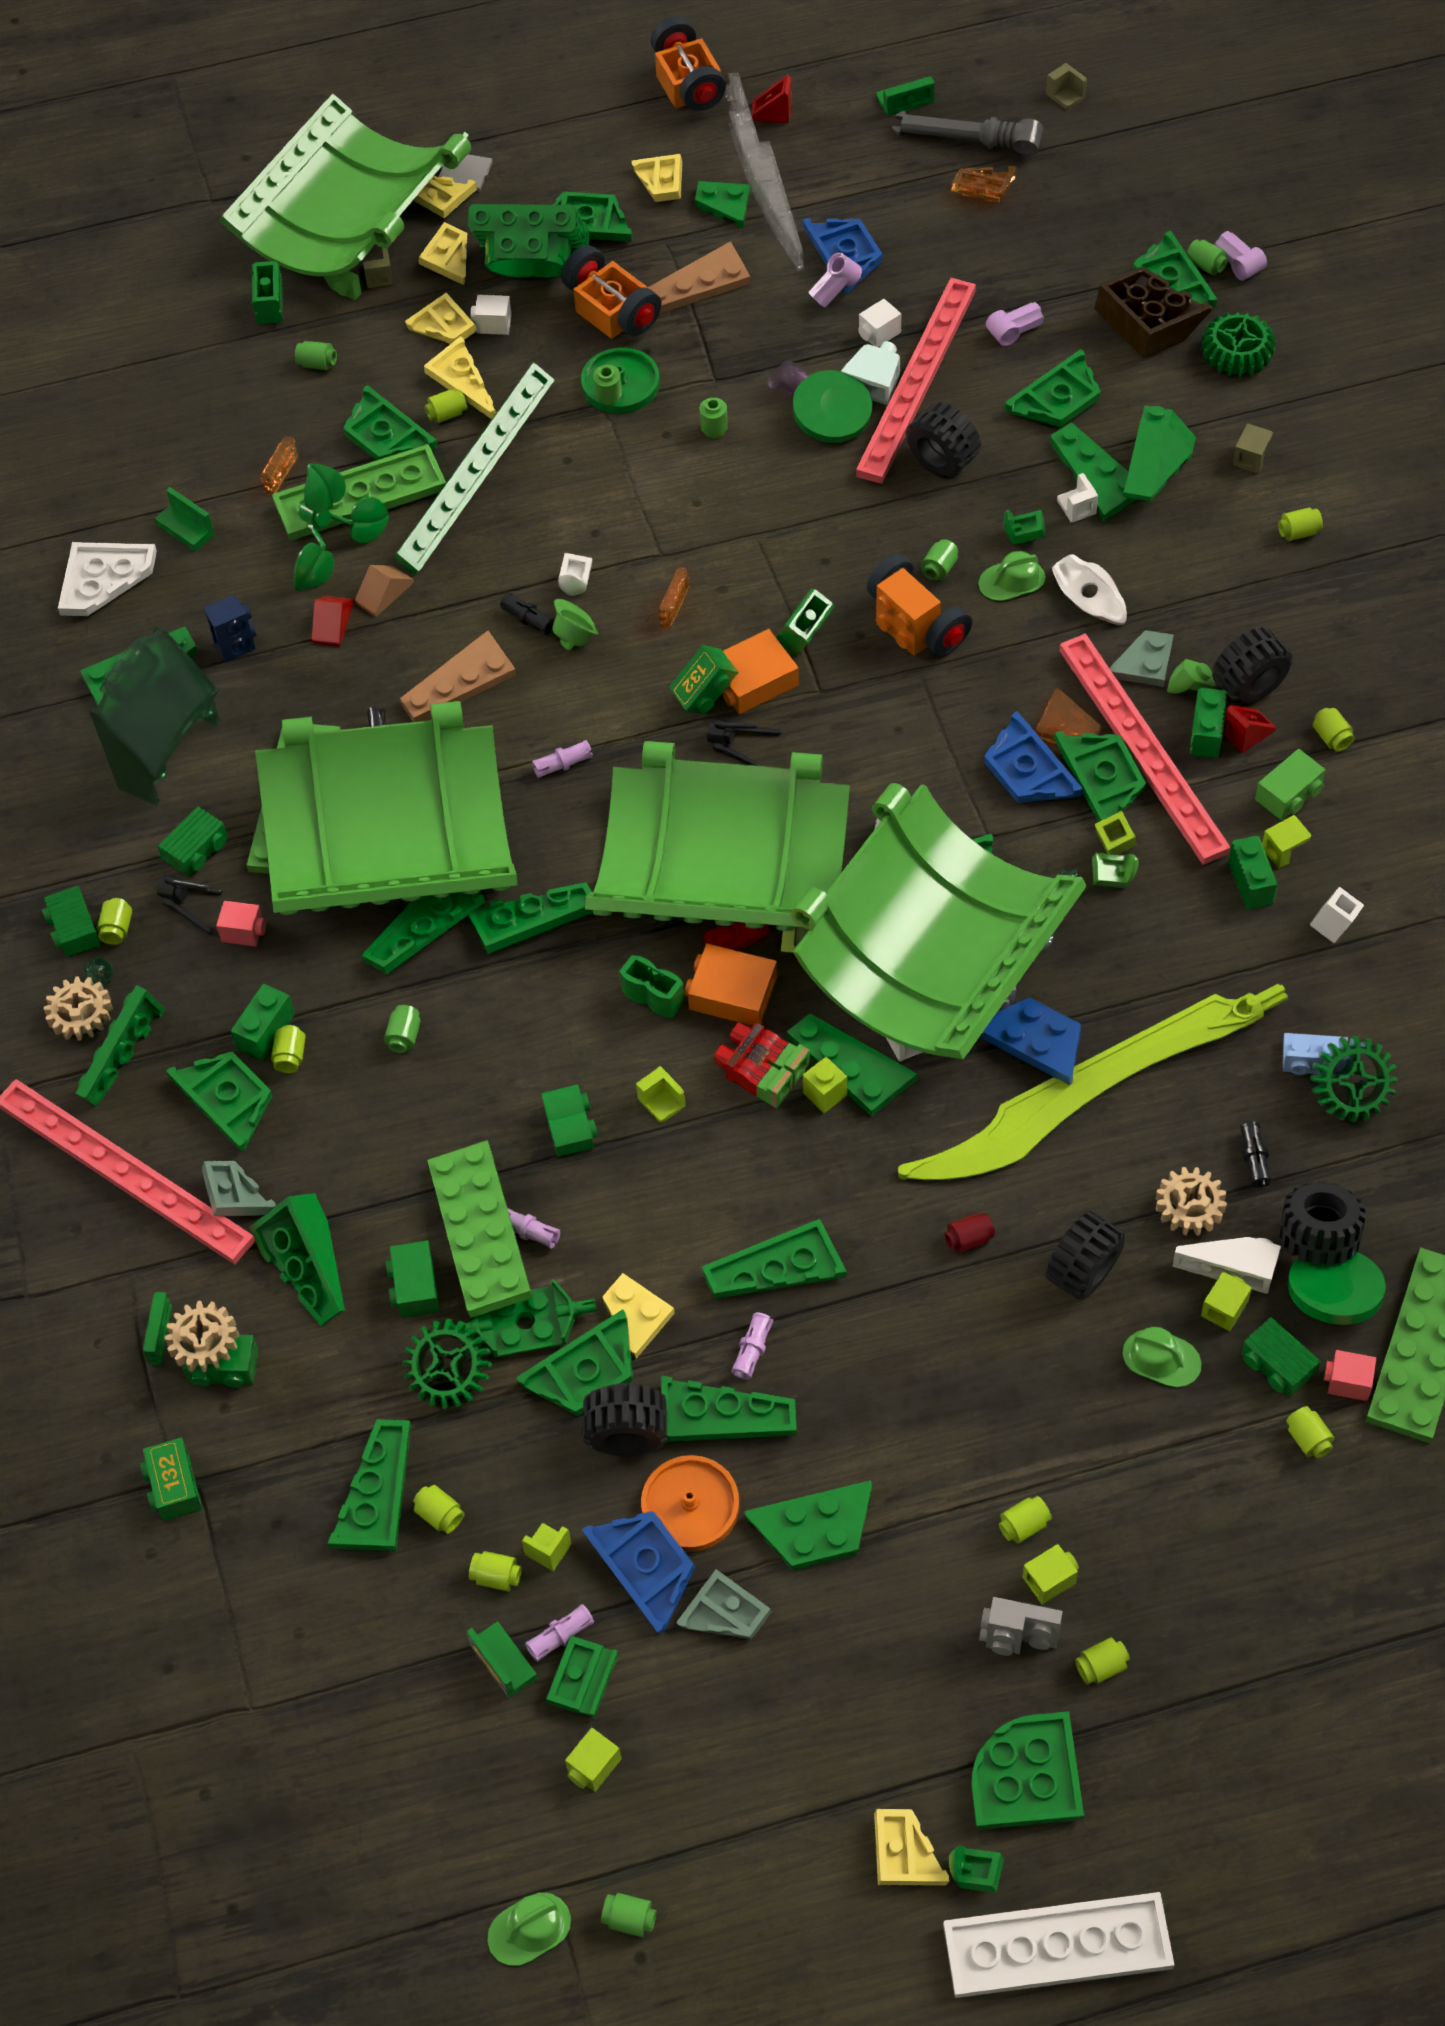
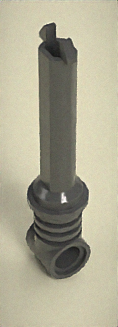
M906 111L895 115L896 119L902 120L901 126H892L893 131L897 135H901L902 132L980 141L989 150L999 146L1001 148L1007 146V148L1011 149L1013 146L1017 153L1024 156H1032L1038 152L1044 129L1043 125L1034 119H1023L1015 125L1014 122L1004 121L1002 123L996 117H991L990 120L986 119L983 123L908 115Z

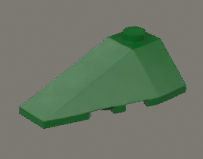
M1144 406L1123 497L1152 501L1166 486L1167 480L1171 475H1176L1179 472L1183 462H1188L1191 459L1196 437L1173 410L1164 409L1160 406Z
M315 1193L287 1197L249 1228L263 1258L268 1263H274L281 1272L279 1277L285 1284L290 1283L298 1292V1300L318 1324L323 1326L345 1310L328 1220Z

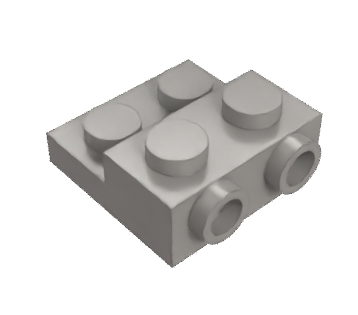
M993 1597L991 1609L984 1607L979 1641L986 1642L987 1648H991L993 1652L1005 1656L1012 1655V1653L1020 1654L1022 1641L1028 1642L1031 1647L1036 1649L1057 1648L1063 1611Z

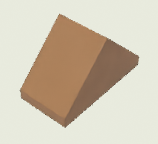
M370 565L355 598V604L374 617H377L414 583V580L392 565Z

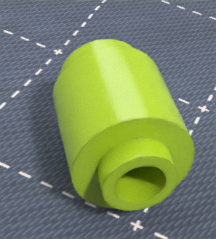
M450 389L429 397L425 410L429 419L435 420L439 424L462 415V411L467 410V403L460 389L455 391Z
M1308 507L1282 514L1281 520L1278 522V528L1282 537H1285L1288 541L1316 535L1317 531L1323 529V520L1317 508L1311 509Z
M1324 708L1315 715L1313 728L1330 749L1340 752L1354 742L1353 729L1336 708Z
M112 898L105 901L102 905L97 932L99 933L98 938L106 944L118 945L127 936L133 910L125 900Z
M285 1025L275 1031L271 1060L274 1063V1069L279 1072L294 1073L298 1070V1066L302 1064L306 1035L298 1027Z
M1305 1406L1287 1418L1286 1423L1289 1425V1433L1307 1457L1315 1456L1318 1459L1332 1450L1333 1446L1331 1444L1335 1437L1316 1411H1311L1308 1406Z
M432 1485L429 1488L427 1486L423 1487L413 1500L415 1503L414 1512L439 1532L451 1533L457 1528L464 1517L460 1504L436 1485Z
M1039 1496L1033 1499L1028 1497L1000 1515L1002 1522L999 1523V1528L1008 1541L1013 1539L1019 1544L1047 1526L1046 1523L1052 1517L1048 1507Z
M484 1551L482 1554L474 1553L469 1569V1580L476 1581V1584L509 1592L512 1586L518 1585L522 1567L517 1565V1558L487 1551Z
M1110 1637L1082 1651L1081 1656L1075 1659V1664L1081 1678L1087 1685L1092 1682L1098 1684L1127 1670L1126 1662L1130 1658L1124 1644L1121 1641L1115 1642Z

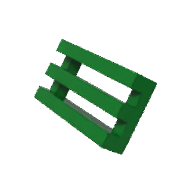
M155 1292L153 1294L143 1345L144 1355L150 1365L161 1366L166 1343L165 1336L168 1332L167 1324L170 1322L172 1305L165 1292Z

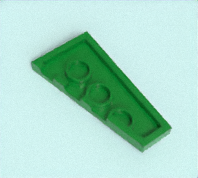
M1072 422L1050 436V444L1065 466L1071 469L1075 481L1077 482L1079 474L1084 473L1098 494L1097 509L1103 522L1137 500L1123 497L1128 471Z

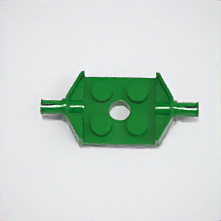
M553 1279L551 1280L552 1286L532 1289L533 1298L475 1316V1320L466 1323L465 1332L470 1327L477 1329L475 1338L480 1336L485 1338L486 1341L483 1345L490 1349L494 1358L565 1345L568 1342L574 1321L578 1319L577 1315L597 1312L595 1300L593 1298L578 1302L571 1301L567 1293ZM529 1317L535 1321L534 1325L529 1329L517 1327L518 1321L522 1318Z

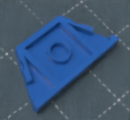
M811 218L802 219L803 229L826 266L831 256L836 253H843L861 266L862 274L860 279L852 286L845 285L842 289L844 294L849 293L882 262V252L861 219H827V223H811Z
M1018 711L1013 713L1006 729H1002L997 736L996 743L984 755V764L1017 803L1073 798L1082 795V786Z
M1030 997L998 1011L979 1037L1068 1085H1071L1073 1082L1074 1065L1077 1059L1078 1044L1081 1036V1024Z
M651 1511L638 1514L634 1518H621L612 1520V1523L595 1527L591 1525L583 1528L584 1534L659 1634L665 1632L696 1566L658 1515Z

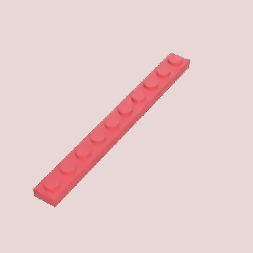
M950 278L856 469V477L883 484L906 436L907 427L913 422L976 292V284Z
M1086 633L1061 643L1059 651L1115 735L1121 736L1138 769L1200 862L1205 865L1228 855L1231 847Z
M17 1079L0 1095L1 1110L235 1265L255 1243L252 1234L224 1216H214L211 1207Z

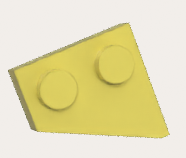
M680 154L632 161L634 172L655 202L681 199L682 158Z
M433 176L413 201L445 218L477 190L476 181L468 179L467 184L455 183L453 177Z
M444 222L419 256V264L464 285L467 233Z
M447 293L405 321L409 330L449 344L453 343L460 336L465 340L477 331L472 320Z
M623 1273L603 1296V1302L611 1316L622 1309L627 1315L631 1356L634 1359L638 1358L675 1314L672 1306Z
M876 1809L874 1820L878 1885H947L949 1875L946 1870L943 1871L933 1854L934 1848L929 1839L922 1834L920 1823L914 1812L909 1809Z

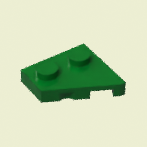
M699 181L695 197V207L702 211L710 212L722 220L727 217L736 221V227L744 228L750 197V185Z

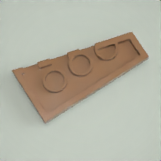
M730 241L648 288L660 297L662 303L660 313L750 285L751 277Z
M488 630L400 698L401 704L413 722L424 721L431 717L430 704L460 701L461 703L515 677L516 670Z

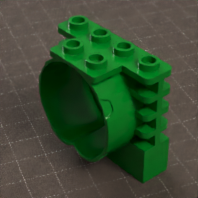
M472 204L469 207L468 227L480 243L479 247L485 254V269L502 276L513 278L561 277L564 264L569 256L579 247L589 245V228L586 222L582 221L573 205Z

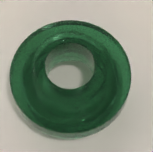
M94 957L85 964L84 972L87 978L90 977L94 984L98 982L109 984L113 979L114 967L107 960Z

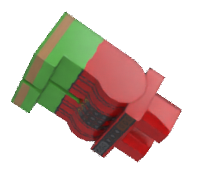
M738 1022L730 1034V1041L739 1045L734 1051L723 1044L714 1054V1062L726 1070L727 1080L733 1083L735 1081L739 1086L776 1109L791 1091L792 1084H796L810 1063V1049L800 1044L796 1047L786 1042L772 1031L765 1030L764 1026L757 1022L752 1028Z

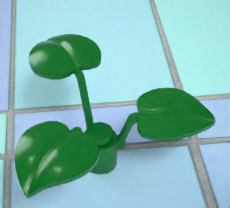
M309 463L307 466L304 502L299 508V516L303 521L309 523L308 530L312 531L319 545L313 542L308 543L298 555L293 578L294 589L298 591L322 585L330 578L334 569V557L332 553L324 550L326 544L318 533L317 528L326 527L331 519L351 525L349 533L351 539L359 543H368L381 535L389 519V512L384 504L374 497L360 499L352 509V519L330 513L328 509H333V503L339 502L344 497L346 489L345 480L333 468L316 463Z

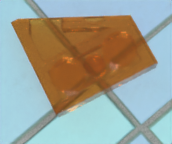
M1008 166V172H993V167H982L980 169L960 168L952 182L951 191L964 196H973L989 202L1001 203L1016 176L1017 167Z
M1055 688L1035 732L1041 739L1056 744L1053 738L1054 734L1058 731L1064 732V735L1082 736V733L1099 735L1101 725L1060 689Z

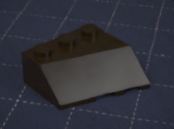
M1139 267L1100 284L1094 307L1143 358L1186 340L1213 308V306L1206 302L1201 305L1192 300V294L1185 290L1180 293L1169 287V281L1144 267Z

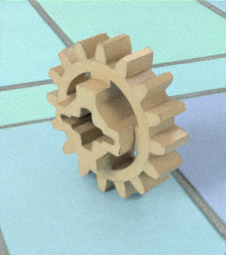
M78 976L75 977L72 984L67 980H63L64 987L61 989L56 986L53 987L55 996L46 997L48 1005L44 1006V1011L47 1016L45 1018L48 1025L53 1028L56 1035L63 1032L65 1039L69 1040L72 1034H75L79 1041L85 1033L93 1037V1030L95 1028L101 1031L104 1029L102 1021L111 1020L109 1011L113 1010L109 993L107 990H104L102 983L93 984L90 977L82 983Z
M1182 1167L1181 1175L1179 1176L1174 1171H1171L1169 1181L1162 1179L1160 1189H1157L1156 1200H1158L1156 1211L1163 1212L1161 1221L1167 1222L1170 1220L1172 1222V1231L1177 1229L1178 1226L1182 1227L1183 1235H1187L1189 1229H1194L1195 1234L1200 1235L1202 1227L1209 1232L1212 1231L1214 1222L1220 1224L1222 1213H1225L1227 1205L1224 1202L1226 1191L1220 1190L1221 1181L1211 1182V1172H1207L1204 1176L1199 1175L1198 1167H1195L1193 1173H1188L1186 1167Z
M198 1301L196 1309L192 1310L190 1306L185 1305L186 1313L184 1315L174 1314L176 1324H167L170 1334L165 1336V1341L169 1346L167 1349L171 1358L175 1357L178 1366L181 1367L186 1363L189 1371L193 1372L196 1366L200 1365L202 1371L206 1372L208 1364H213L216 1369L219 1368L218 1360L220 1358L229 1361L230 1356L227 1350L237 1349L234 1339L239 1337L237 1328L234 1327L236 1323L233 1316H228L229 1314L224 1306L217 1311L215 1302L211 1301L208 1307L204 1308L202 1302Z

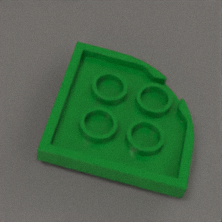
M1069 1711L1028 1715L1014 1719L999 1727L982 1749H980L974 1763L971 1784L976 1830L1084 1819Z

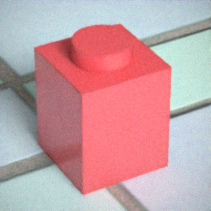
M224 901L216 925L221 942L257 947L259 937L263 936L266 930V918L262 917L259 905Z
M1336 1350L1333 1361H1326L1323 1380L1329 1381L1327 1394L1368 1401L1373 1385L1376 1357Z

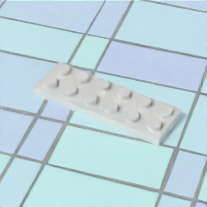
M1160 1892L945 1920L943 1923L955 1998L1174 1968Z

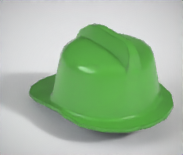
M1014 551L1009 553L1000 564L986 569L980 576L978 585L980 592L985 597L995 601H1005L1039 590L1044 585L1046 577L1044 570L1038 565L1036 555Z
M563 599L554 600V607L557 613L552 631L560 638V642L566 650L572 649L573 646L583 647L594 634H599L592 619L585 611L569 601Z
M1150 1327L1137 1331L1127 1339L1123 1348L1125 1364L1131 1371L1166 1386L1175 1388L1185 1387L1194 1382L1201 1371V1359L1193 1345L1173 1336L1169 1331L1160 1327Z
M539 1892L524 1897L501 1912L493 1920L488 1931L487 1941L490 1952L499 1962L508 1966H521L531 1962L557 1946L566 1938L571 1924L569 1909L561 1898L551 1893Z

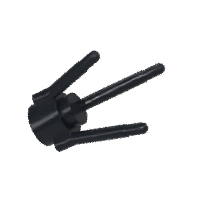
M712 719L707 730V741L714 743L713 750L724 752L748 765L761 766L760 763L727 747V743H733L735 732L780 735L782 731L780 729L757 727L756 723L724 722Z
M169 874L163 875L157 887L158 896L165 898L163 905L173 908L197 927L211 934V928L177 904V902L186 899L189 889L218 895L222 894V890L210 887L208 884L183 880Z

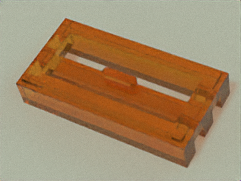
M285 436L261 474L266 494L272 495L277 493L298 458V453L295 452L296 445H293L295 440L292 437Z
M677 568L659 607V613H661L659 616L661 620L660 627L670 629L689 590V572L686 568Z

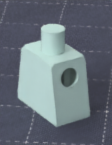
M883 342L880 348L867 344L856 353L841 372L860 380L868 389L873 401L888 405L900 375V356L896 354L897 348L891 342Z

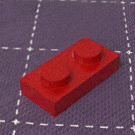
M733 922V925H719L703 934V942L741 951L771 934L768 924H764L763 928H749L745 926V922Z

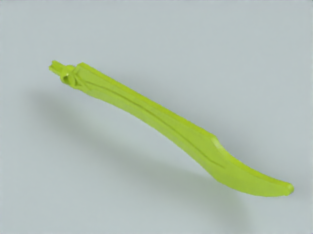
M1276 984L1257 995L1248 993L1236 1000L1225 999L1214 994L1074 1066L1073 1082L1071 1085L1053 1077L1001 1104L997 1115L983 1131L942 1153L900 1165L898 1167V1176L902 1180L967 1178L998 1170L1022 1160L1059 1124L1114 1085L1153 1064L1194 1047L1224 1038L1262 1019L1264 1011L1288 999L1283 985Z

